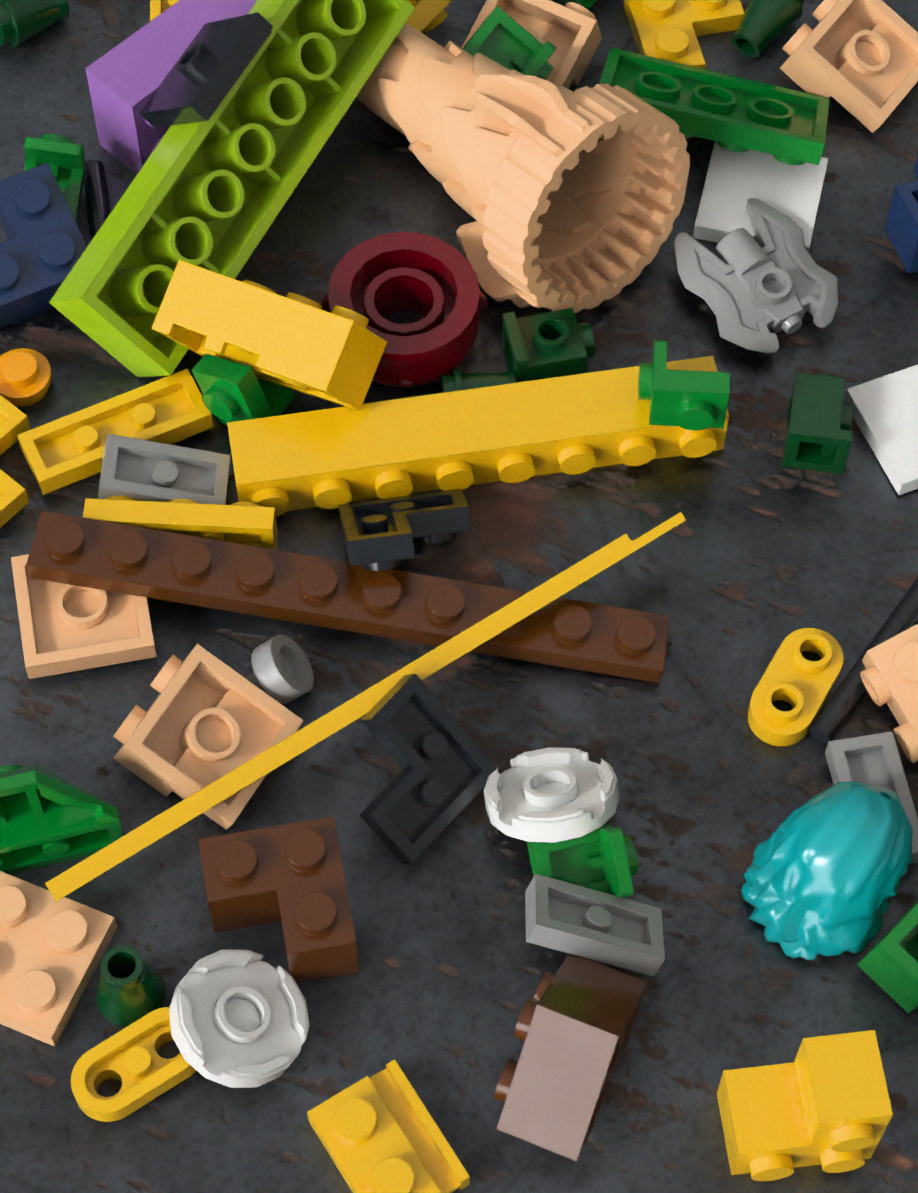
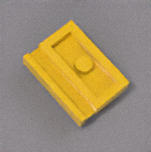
M395 1059L387 1063L385 1069L369 1078L367 1075L307 1111L309 1123L352 1193H452L457 1189L462 1190L470 1185L469 1174Z

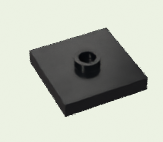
M259 12L205 23L139 114L153 127L209 120L272 33L271 29L273 26Z

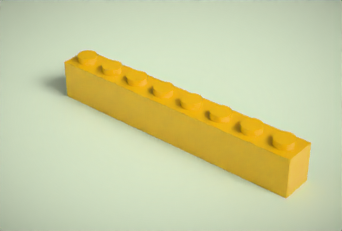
M714 356L667 362V369L718 372ZM640 366L365 403L360 411L343 406L227 422L238 502L246 501L264 507H275L277 517L292 510L314 507L335 509L339 508L338 505L349 502L402 497L413 493L434 490H464L471 485L498 481L519 483L533 476L562 472L576 475L585 473L592 468L611 465L640 466L654 459L682 455L689 458L702 457L712 451L724 449L729 413L727 409L724 429L706 428L704 430L692 431L680 426L649 425V400H638Z

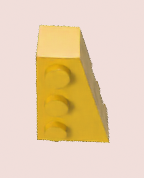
M181 260L177 263L151 328L201 356L210 354L252 367L257 379L359 411L387 344L386 340L366 329L369 319L355 311L341 306H334L332 313L321 310L322 306L319 303L304 296L288 292L287 296L284 297L261 284L249 280L241 282Z

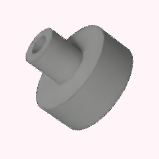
M278 634L253 650L251 656L253 672L245 678L279 703L288 704L312 689L314 675L311 664L301 647L290 637Z

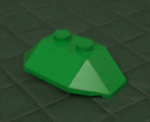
M38 764L26 767L21 765H5L0 767V871L12 875L91 856L124 836L117 808Z

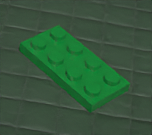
M610 48L599 84H609L612 87L617 85L625 88L673 119L679 125V131L685 135L686 139L695 136L716 141L722 148L734 152H746L751 149L772 154L778 161L789 165H802L805 162L819 165L825 145L830 98Z

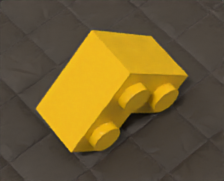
M875 1030L803 1038L794 1062L723 1070L717 1090L731 1175L751 1173V1178L754 1181L783 1179L792 1175L794 1168L822 1165V1170L827 1173H841L858 1169L865 1164V1159H871L893 1116Z

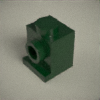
M573 308L516 318L514 311L503 313L501 349L507 370H513L515 373L516 383L586 373L587 359L595 357L594 337L588 322L577 324Z
M795 373L788 406L782 467L843 475L852 441V431L850 430L853 417V404L843 403L845 378H838L829 373Z

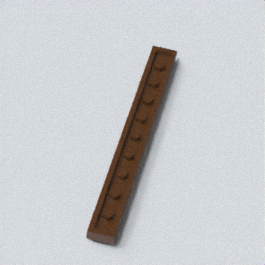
M47 511L40 512L26 564L28 578L440 646L527 593L525 591L394 569L366 570L362 565L350 566V562ZM559 597L469 652L660 683L664 669L670 616Z

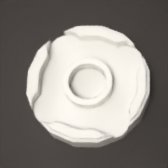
M548 747L524 752L510 760V769L499 774L497 768L491 773L484 788L486 811L491 824L505 835L527 842H559L582 837L602 827L616 813L619 801L618 780L612 766L603 759H601V764L589 761L588 752L575 748Z
M220 950L199 959L176 986L169 1008L172 1038L184 1060L206 1079L230 1088L259 1087L279 1078L299 1055L302 1044L306 1041L310 1026L306 999L294 978L280 965L275 969L269 963L261 961L264 957L263 955L250 950Z

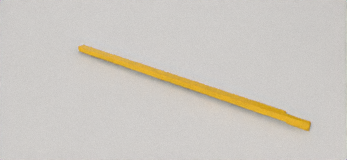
M680 512L635 540H630L627 533L44 883L53 896L54 901L60 900L364 716L404 675L416 673L421 680L425 679L686 521L685 517Z

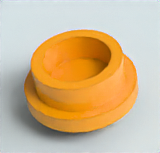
M28 348L13 349L0 356V395L15 406H30L39 402L45 396L52 381V371L47 358L40 352Z

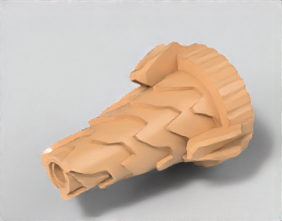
M405 23L356 96L370 111L407 137L410 142L407 149L412 151L426 170L442 183L446 193L463 210L477 220L461 225L457 229V241L462 247L464 256L474 269L478 283L485 293L497 302L510 299L519 308L533 306L536 308H548L552 311L573 308L574 313H578L581 309L586 308L589 310L599 306L602 301L610 300L619 294L623 287L631 284L641 274L643 268L652 262L658 254L660 246L671 233L673 223L679 216L684 203L690 169V154L686 151L687 141L685 135L679 131V125L673 119L625 88L617 85L612 87L609 84H596L592 88L585 86L573 92L564 86L557 87L548 80L532 75H523L514 69H507L481 53L473 56L452 41H449L443 47L416 28Z

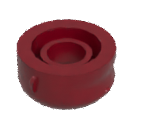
M395 232L365 240L346 253L337 263L330 277L328 295L322 299L321 310L332 313L334 306H341L367 317L369 322L366 329L387 341L372 381L386 386L407 388L427 385L440 380L441 374H450L453 368H458L468 357L477 337L479 312L487 307L488 301L486 296L480 292L477 275L470 262L455 247L439 238L423 233ZM403 311L419 313L424 316L421 320L409 324L392 323L384 317Z

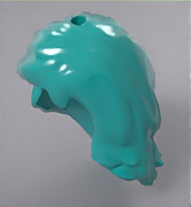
M859 781L838 782L816 794L804 805L794 809L776 831L771 834L770 838L757 845L753 853L754 860L751 866L746 869L747 872L743 874L746 883L743 884L741 893L743 898L755 907L749 919L765 926L763 935L766 940L779 943L785 955L791 958L802 957L806 960H814L818 954L826 957L837 956L845 951L854 954L863 951L866 944L876 938L883 924L881 916L889 908L888 900L896 895L900 877L905 875L912 859L913 828L896 792Z

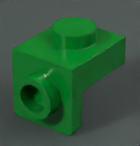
M497 6L490 12L462 49L473 56L481 53L507 69H514L523 75H532L546 79L554 68L547 60L554 53L556 47L548 40L540 43Z
M46 134L41 136V138L26 137L24 144V171L48 162L77 224L86 172L84 146L75 144L70 138L57 134Z
M654 340L652 363L640 362L638 400H649V425L680 426L692 431L704 430L706 428L724 429L730 395V373L667 369V341Z
M205 354L192 369L193 375L203 393V403L214 415L217 422L226 425L227 422L278 416L295 398L292 389L257 379L252 367L210 354Z
M605 823L602 827L579 838L559 842H527L533 877L536 873L612 894L619 898L634 895L631 876L638 874L637 854L631 838L628 835L623 836V832L619 827Z

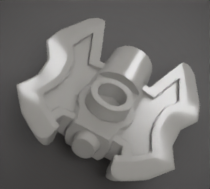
M749 198L746 209L758 243L746 229H736L723 237L717 244L716 252L720 257L719 259L688 233L681 232L677 234L674 240L677 268L684 287L704 299L716 315L721 338L747 350L777 353L779 341L776 333L782 330L787 334L796 332L802 326L801 319L806 312L814 317L812 322L818 327H827L832 322L838 306L837 276L816 264L805 248L802 229L790 217L759 199Z

